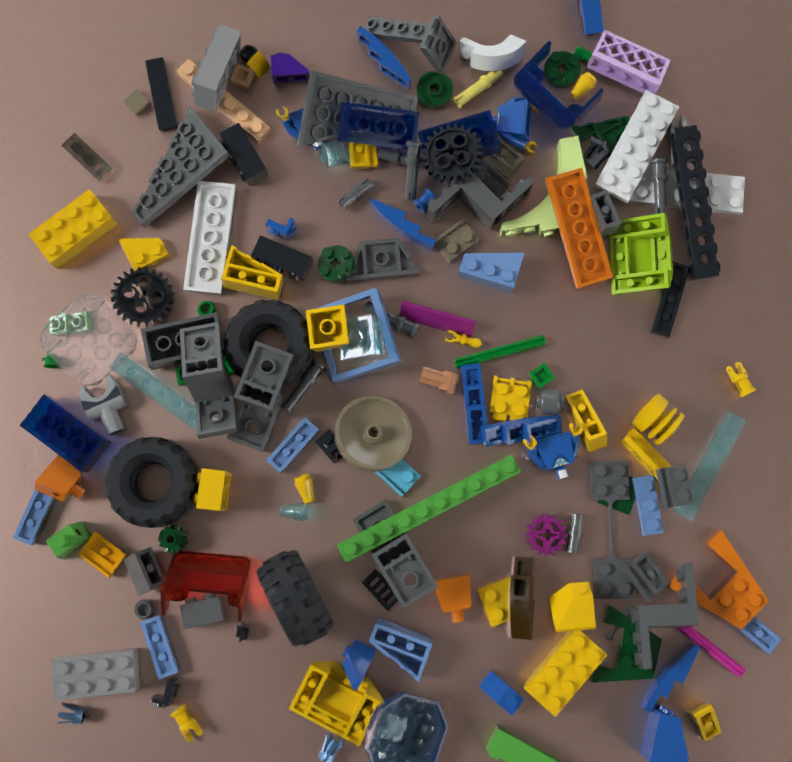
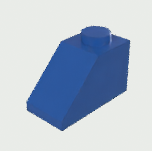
M354 639L351 646L347 645L342 655L346 657L342 666L355 691L359 688L376 651Z
M490 671L479 685L487 695L512 716L525 700L493 671Z

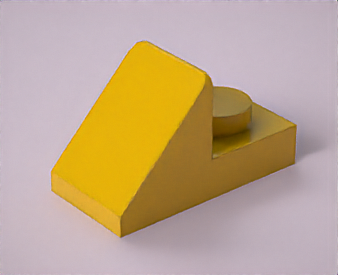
M704 703L688 712L704 742L722 733L711 704Z

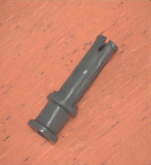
M409 140L406 141L408 153L405 161L408 164L404 198L409 199L411 192L410 200H415L418 165L422 162L420 153L423 142Z
M653 159L650 163L653 166L651 180L654 182L655 214H666V181L668 179L666 164L668 159Z
M368 301L363 312L377 318L373 303ZM386 310L390 325L394 326L396 331H402L413 339L420 327V323H414L406 319L404 315L398 316Z
M313 359L312 365L302 375L303 378L281 407L291 414L309 388L317 384V379L323 371L326 372L327 368Z

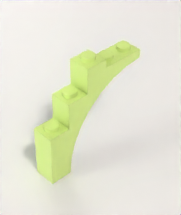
M574 136L560 139L557 145V175L582 168L587 180L579 137ZM548 194L529 213L515 220L501 223L499 228L500 235L512 237L519 232L529 234L537 229L538 236H544L545 238L555 236L559 227L550 195Z

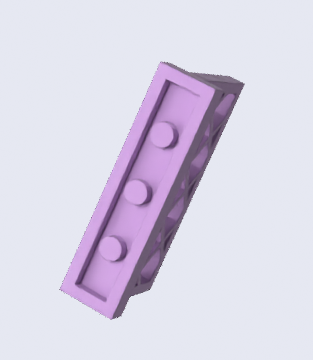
M604 30L588 62L587 68L643 94L646 90L656 94L671 60ZM604 38L612 40L613 44L607 45ZM625 46L629 48L630 51L624 52L621 47ZM616 48L618 54H612L610 49ZM604 50H605V52H606L607 55H605V54H603V53H601V52H599V51H604ZM638 54L644 55L646 59L640 60ZM633 56L635 61L629 62L627 57ZM622 58L623 62H620L616 59ZM655 62H660L664 66L657 68ZM649 63L652 69L646 70L643 64ZM655 73V75H656L657 78H655V77H653V76H651V75H649V74Z

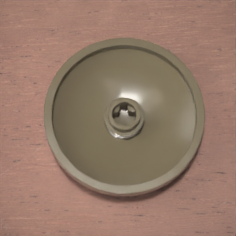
M370 395L354 399L341 410L335 424L334 437L339 452L350 464L362 470L376 472L392 468L404 458L411 445L412 428L407 415L396 403L384 397Z

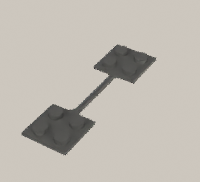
M590 461L591 500H605L608 502L610 557L607 559H593L595 599L634 598V584L623 571V568L627 567L633 560L619 559L615 556L612 504L615 500H630L628 461Z

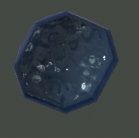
M401 692L391 698H386L384 702L377 705L364 736V749L370 762H436L448 729L440 704L431 699Z

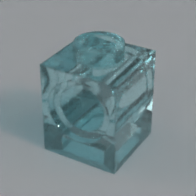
M342 139L321 144L322 151L319 152L321 163L325 162L326 168L348 163Z

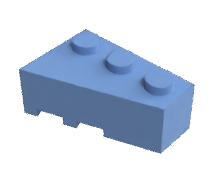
M525 252L464 253L458 277L512 293Z
M377 617L369 642L388 658L390 657L399 664V667L403 670L405 669L419 682L433 645V638Z

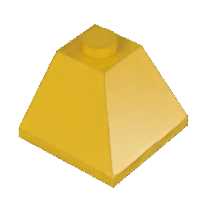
M589 582L569 583L549 597L555 632L596 629L594 601Z

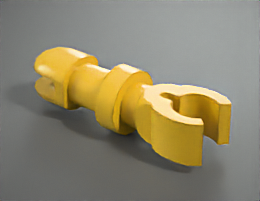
M447 330L448 333H453L454 335L452 339L445 338L448 342H460V345L468 344L474 348H480L482 345V341L479 338L467 337V334L460 335L453 330Z

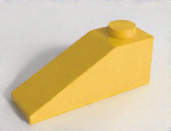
M583 389L566 395L565 399L576 426L578 427V422H580L583 428L580 436L589 453L607 446V432Z

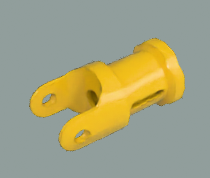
M735 363L738 374L735 373L731 366L726 367V372L732 383L736 384L740 397L756 391V388L751 385L748 379L749 375L742 363Z
M185 704L170 714L179 724V730L189 743L193 742V736L189 729H193L198 736L203 735L201 727L195 718L190 716Z

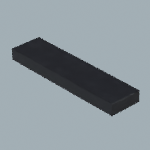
M164 58L145 60L159 131L178 128Z
M673 261L670 288L662 290L650 333L666 338L670 337L690 266Z

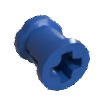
M425 189L424 194L419 199H415L413 204L420 212L425 214L426 209L429 207L428 203L436 196L429 189Z

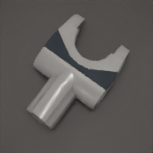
M109 374L105 376L107 382L106 391L102 396L93 397L86 386L79 388V395L88 419L92 422L101 418L108 435L111 436L125 430L117 410L126 407L127 401L119 384Z

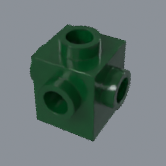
M171 524V527H164V530L160 531L158 541L160 542L159 546L164 548V552L175 554L176 551H183V548H186L189 537H187L188 532L182 530L183 527ZM171 535L174 537L173 543L169 542Z

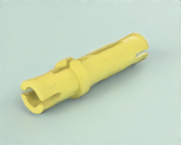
M501 70L491 71L487 75H482L480 80L454 97L455 104L459 103L458 107L461 108L485 89H490L493 83L503 77V72Z

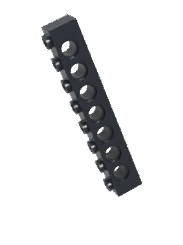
M697 125L678 127L671 130L669 135L691 281L719 276L721 267L716 258L718 252L717 243L714 242L713 238L715 227L714 224H711L712 207L708 204L709 188L705 184L707 173L706 169L703 168L702 160L704 159V153L700 149L699 144L701 133L697 130ZM684 143L691 146V151L685 150ZM687 162L693 164V170L688 169ZM690 180L696 183V189L690 186ZM693 199L698 200V202H699V207H698V208L695 207V206H693V204H692V200H693ZM696 217H698V218L701 219V221H702V225H701V226L696 225V223H695V218H696ZM699 236H702L704 238V245L699 244ZM702 254L708 259L706 264L701 261Z

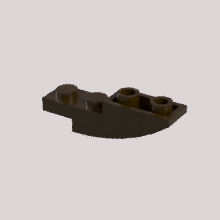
M515 557L514 572L511 575L510 625L512 639L532 640L535 600L533 599L535 558Z

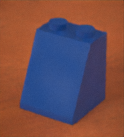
M657 704V707H654L652 713H648L640 754L648 762H689L681 719L674 714L675 711Z

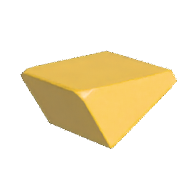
M257 51L247 62L248 68L255 71L254 76L258 79L270 69V64L261 51Z

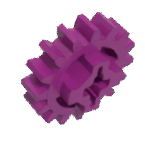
M548 513L544 514V518L541 515H537V521L534 519L530 520L532 526L526 525V528L529 529V532L524 534L529 536L526 543H532L530 549H537L536 554L538 555L542 551L544 556H548L549 552L552 555H556L555 550L562 551L560 545L567 544L563 540L564 537H568V534L563 533L567 527H561V519L555 521L556 515H552L551 518H549ZM542 522V527L538 531H534L536 526ZM550 522L556 526L558 532L551 528ZM546 529L548 533L554 534V536L547 537V540L545 537L538 536V534L545 533ZM534 538H538L541 541L542 547L535 542ZM554 539H558L557 543L554 546L550 547L551 542Z

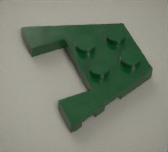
M623 116L598 123L591 122L582 126L575 125L570 128L573 136L579 137L580 143L593 135L597 138H602L607 142L606 146L610 151L608 157H610L630 119L628 116Z
M607 605L603 622L623 628L615 666L610 668L599 665L591 674L590 681L597 683L654 679L662 639L649 631L652 669L639 670V665H635L634 653H637V644H633V632L636 631L635 624H632L631 618L614 607Z

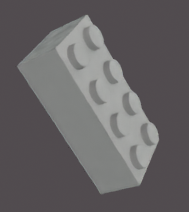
M222 24L219 25L217 31H213L212 43L207 45L205 58L200 60L198 66L199 72L197 75L194 74L191 85L194 86L192 91L194 105L213 112L217 111L241 52V31Z
M139 648L66 655L52 659L54 701L130 693L141 689Z

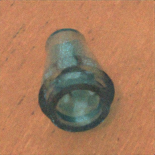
M304 502L280 505L279 516L298 521L307 520L309 505L304 504Z

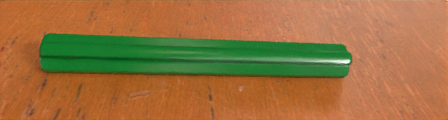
M544 335L477 352L455 358L454 364L457 369H460L461 365L497 359L546 345V339Z

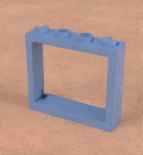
M377 288L318 307L324 308L343 304L348 306L371 298L389 358L338 374L331 349L322 351V358L329 367L327 370L330 381L332 380L336 384L402 363L384 303Z

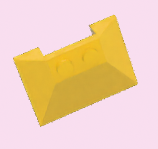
M312 662L289 709L360 746L374 710L384 700L371 679L365 676L357 691L353 690L344 668L339 662Z

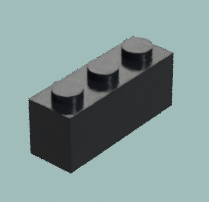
M239 122L219 133L222 138L219 142L230 152L229 159L233 166L237 165L240 169L238 174L243 182L247 181L250 186L268 176L266 167Z
M261 235L251 254L254 260L271 267L280 274L283 272L289 275L290 279L297 282L299 280L305 282L314 262L311 256Z

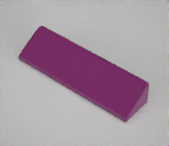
M402 301L399 316L404 315L406 319L414 323H420L421 325L446 332L447 330H453L460 335L467 334V337H472L476 324L474 320L407 301Z

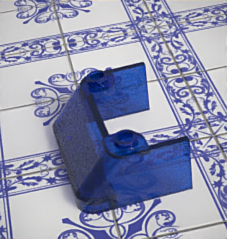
M548 41L515 75L513 84L515 89L557 128L565 130L580 122L601 100L604 90L601 88L583 107L578 104H572L568 107L563 105L541 84L544 79V73L538 66L550 54L552 42Z

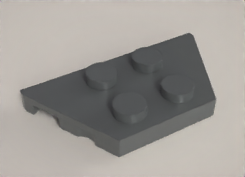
M399 238L361 241L357 254L354 257L355 269L350 276H347V282L419 275V269L411 260L408 252L405 251Z

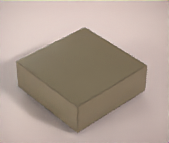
M138 89L123 100L136 116L150 105V102Z

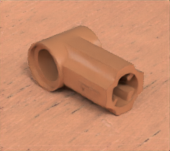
M424 366L419 383L436 387L445 393L455 394L460 375Z

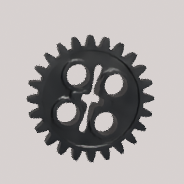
M457 123L454 124L453 128H450V125L447 124L445 130L440 126V132L433 131L434 137L428 136L429 143H424L426 149L421 150L423 166L427 170L428 175H432L434 180L439 178L440 183H443L446 179L448 185L451 184L452 180L458 184L460 178L465 182V176L467 175L472 178L471 171L478 172L476 165H482L480 159L484 158L482 153L484 149L481 145V139L478 138L476 132L472 133L471 128L466 130L464 125L459 129ZM445 145L443 149H438L440 146ZM467 159L466 162L459 163L460 160ZM448 163L446 166L441 167V164Z
M139 266L137 272L130 268V274L124 271V278L117 277L118 283L114 282L113 287L115 289L111 290V295H113L111 302H114L113 309H118L117 316L123 314L122 321L130 319L129 325H132L135 321L137 322V327L141 323H144L145 327H147L148 322L155 326L156 319L162 322V316L168 317L167 311L172 310L170 304H174V299L171 298L174 297V292L170 291L172 285H167L168 278L162 280L163 273L155 275L156 269L150 273L148 267L145 268V271H142ZM147 282L149 286L142 287L140 283ZM126 292H131L134 294V296L126 297L124 294ZM157 296L160 297L161 300L155 302L151 298ZM144 307L146 310L144 312H138L136 308Z

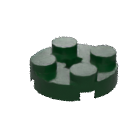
M567 51L552 52L543 68V74L549 81V84L560 89L567 88L575 83L581 72L578 56ZM563 66L567 71L560 73V70L557 68Z
M436 71L423 74L417 84L416 95L418 100L429 110L444 107L452 98V81L446 74L436 73ZM431 87L439 88L438 93H431Z
M341 245L325 247L318 260L319 274L330 283L345 281L344 278L348 275L350 276L355 269L354 256L346 247ZM338 260L340 265L334 268L333 263Z

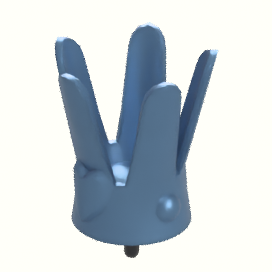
M62 702V706L75 711V713H58V717L70 720L61 721L58 724L72 722V724L82 725L84 719L90 718V716H85L86 708H77Z
M326 734L323 748L319 752L318 758L323 762H333L334 756L344 746L342 744L343 740L340 739L336 743L332 741V734H329L328 738Z

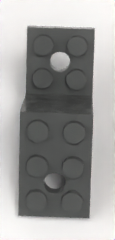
M471 171L472 178L466 175L465 182L460 178L458 184L447 185L439 198L434 197L428 203L427 219L432 224L459 199L490 231L530 194L534 181L530 177L525 181L521 179L514 186L515 190L511 193L507 192L500 201Z
M219 323L180 329L182 377L195 401L198 438L203 439L238 432L234 385L222 357ZM206 341L204 345L196 346L198 342ZM215 414L221 415L217 420L211 419Z
M255 341L234 395L241 402L236 414L238 432L229 433L227 439L261 452L265 451L284 401L280 390L292 362L293 354ZM265 362L273 364V369L270 372L262 370V365ZM251 422H255L258 426L254 433H250L247 430V426Z
M384 500L354 518L353 522L359 532H362L372 527L376 521H383L395 514L387 501ZM407 533L371 550L373 559L403 609L438 588L437 583ZM407 574L416 576V583L414 585L408 586L405 584L404 578Z
M685 562L678 567L679 570H676V580L680 582L681 589L678 590V601L682 602V604L638 605L631 612L632 624H635L636 631L633 632V644H637V653H634L635 665H639V670L652 669L649 628L694 627L699 625L693 562Z

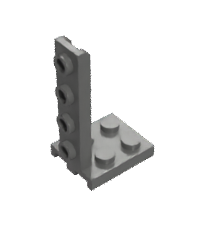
M433 15L430 23L369 17L364 27L380 39L421 43L420 50L435 71L441 74L444 73L456 45V40L441 17Z

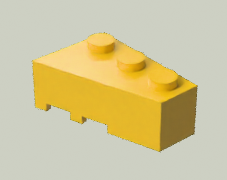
M231 245L221 277L223 287L279 300L283 287L282 274L263 263H259L250 255L242 253L235 246Z

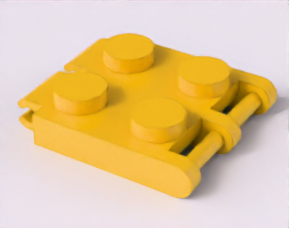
M494 375L489 413H492V420L505 422L506 415L509 416V421L528 418L532 380L519 381L512 377L511 379H505Z

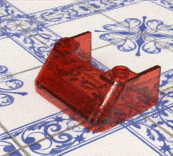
M189 551L176 552L172 556L160 589L162 615H166L170 601H183L189 596L190 591L228 595V603L233 607H238V622H242L248 599L251 571L250 559L234 555Z

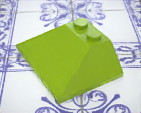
M659 213L620 220L622 224L617 231L609 235L611 272L613 276L611 278L612 295L670 288L673 276L671 234L666 214Z

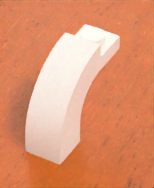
M510 34L498 45L485 46L463 37L459 41V56L469 60L470 67L478 70H503L514 66L525 56L526 41Z

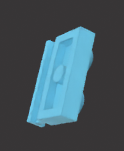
M403 459L392 468L375 472L401 497L421 477Z

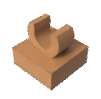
M237 64L230 82L248 89L255 71Z

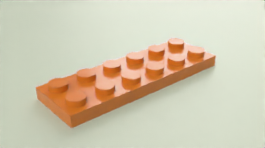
M578 168L546 178V185L576 289L613 278L583 169Z

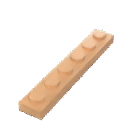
M187 59L176 73L194 88L191 82L194 74L197 75L199 72L198 66L190 59ZM225 90L217 109L235 124L239 122L244 132L259 143L270 131V127Z

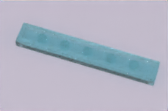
M120 353L109 368L197 431L195 406L123 353Z
M727 411L689 481L694 504L676 506L673 510L674 512L690 521L693 520L744 426L745 419Z

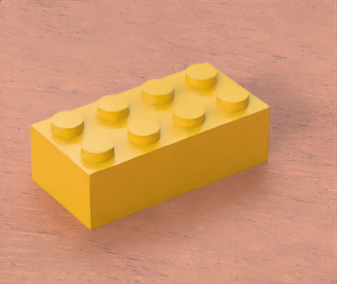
M88 189L28 235L49 263L58 269L116 226L117 222L96 195Z
M580 630L567 631L523 683L522 687L556 717L605 659L607 654Z

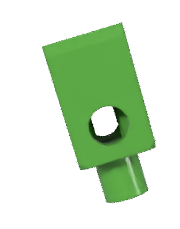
M82 521L67 525L46 542L57 558L64 559L85 544L92 534Z

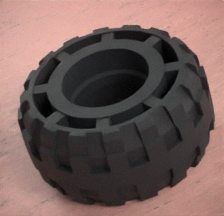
M262 299L254 301L255 303L248 306L245 305L231 318L227 331L224 334V353L229 366L241 379L256 336L264 330L277 329L287 338L288 348L286 352L294 355L282 387L291 385L305 373L313 356V350L310 349L307 320L296 308L280 300ZM264 363L262 365L264 372H270L273 369L272 363Z
M142 437L135 439V441L129 444H125L112 457L109 462L108 472L105 473V493L112 505L111 508L126 522L145 528L163 527L178 521L191 509L195 493L198 491L197 466L189 453L179 444L161 437ZM151 464H159L165 467L171 478L167 494L157 501L144 499L137 487L141 471Z
M285 550L262 562L263 565L257 569L256 574L291 645L295 647L299 645L306 646L325 636L334 623L299 553L296 550L289 552Z

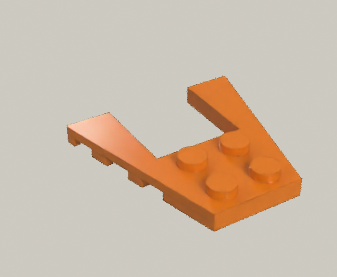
M719 531L707 546L727 563L736 574L711 600L695 586L697 604L742 630L769 600L723 531ZM675 576L667 587L678 593V590H681L680 582H677Z

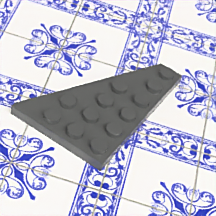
M311 71L297 146L317 143L412 117L415 114L418 97Z
M191 106L187 108L188 113L184 121H180L177 131L173 134L168 144L169 149L164 158L161 157L158 167L155 168L148 181L150 184L145 194H141L139 202L132 211L144 228L230 156Z

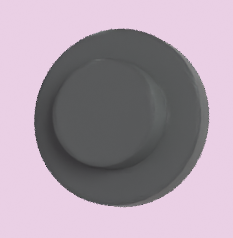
M148 599L140 600L135 606L136 616L143 620L149 619L155 612L153 602Z

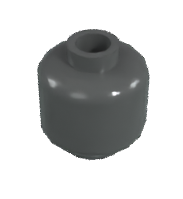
M543 390L541 396H537V408H541V412L545 415H558L562 410H565V395H562L560 390Z

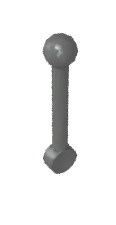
M630 606L627 607L624 615H631L634 609ZM615 626L610 633L605 635V638L609 641L612 640L613 634L619 627Z

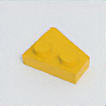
M161 238L119 239L135 272H137L139 266L143 270L170 256Z
M511 576L477 589L491 627L510 620Z

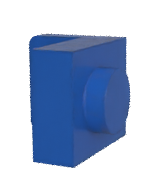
M293 218L289 219L286 227L271 219H268L265 224L270 235L276 238L280 236L288 240L289 236H293L297 228Z

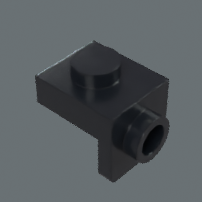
M591 136L589 138L591 145L583 154V160L585 164L597 170L610 151L606 146L607 142L600 137L596 139Z
M330 429L315 441L334 464L343 458L337 448L334 433Z
M173 677L168 679L164 695H153L150 702L155 703V706L160 708H166L173 704L174 698H177L180 692L179 679Z

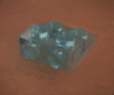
M370 314L346 319L349 344L340 347L341 360L359 357L366 358L383 354L382 349L385 348V342L380 337V330H382L383 324L378 316Z

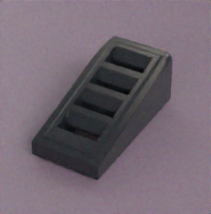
M377 569L362 582L388 612H392L400 604L397 597L390 604L387 603L395 594L387 580ZM378 577L380 580L371 587L370 584ZM384 583L385 586L377 593L375 590ZM389 589L390 592L382 598L381 596Z

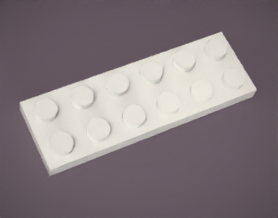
M646 90L594 187L602 191L607 190L608 194L628 203L679 106Z
M653 167L646 168L629 203L655 206L654 182L651 180ZM666 169V175H668L666 181V207L680 208L675 169ZM707 173L705 184L709 188L708 204L711 205L712 212L741 215L743 213L745 177ZM690 180V186L696 189V183ZM693 199V200H692L693 206H695V207L698 208V207H699V202H698V200Z
M198 182L184 291L222 295L223 284L221 277L227 261L236 193L235 184Z

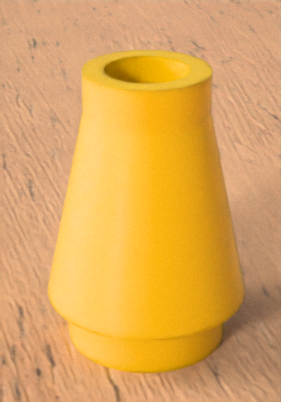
M589 72L582 74L570 95L575 100H579L595 87L597 83L596 78Z
M309 473L295 477L294 485L300 493L304 504L314 501L313 479Z

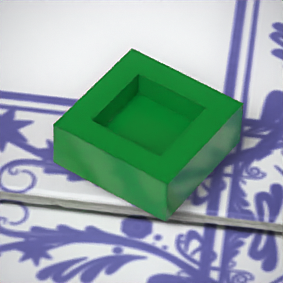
M542 363L528 373L538 389H541L555 379L545 363Z

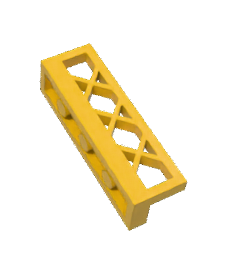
M632 428L619 441L654 476L657 482L656 469L672 467L635 428Z

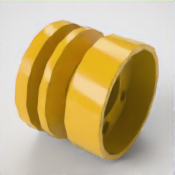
M660 393L656 394L632 421V424L641 432L650 427L651 430L647 437L651 439L657 434L653 441L656 445H660L670 438L679 428L680 423L685 417L682 412L674 416L677 411L676 407L666 411L665 409L669 401Z

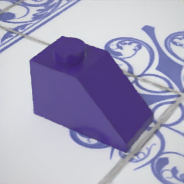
M276 53L275 55H270L274 84L309 81V70L290 54Z

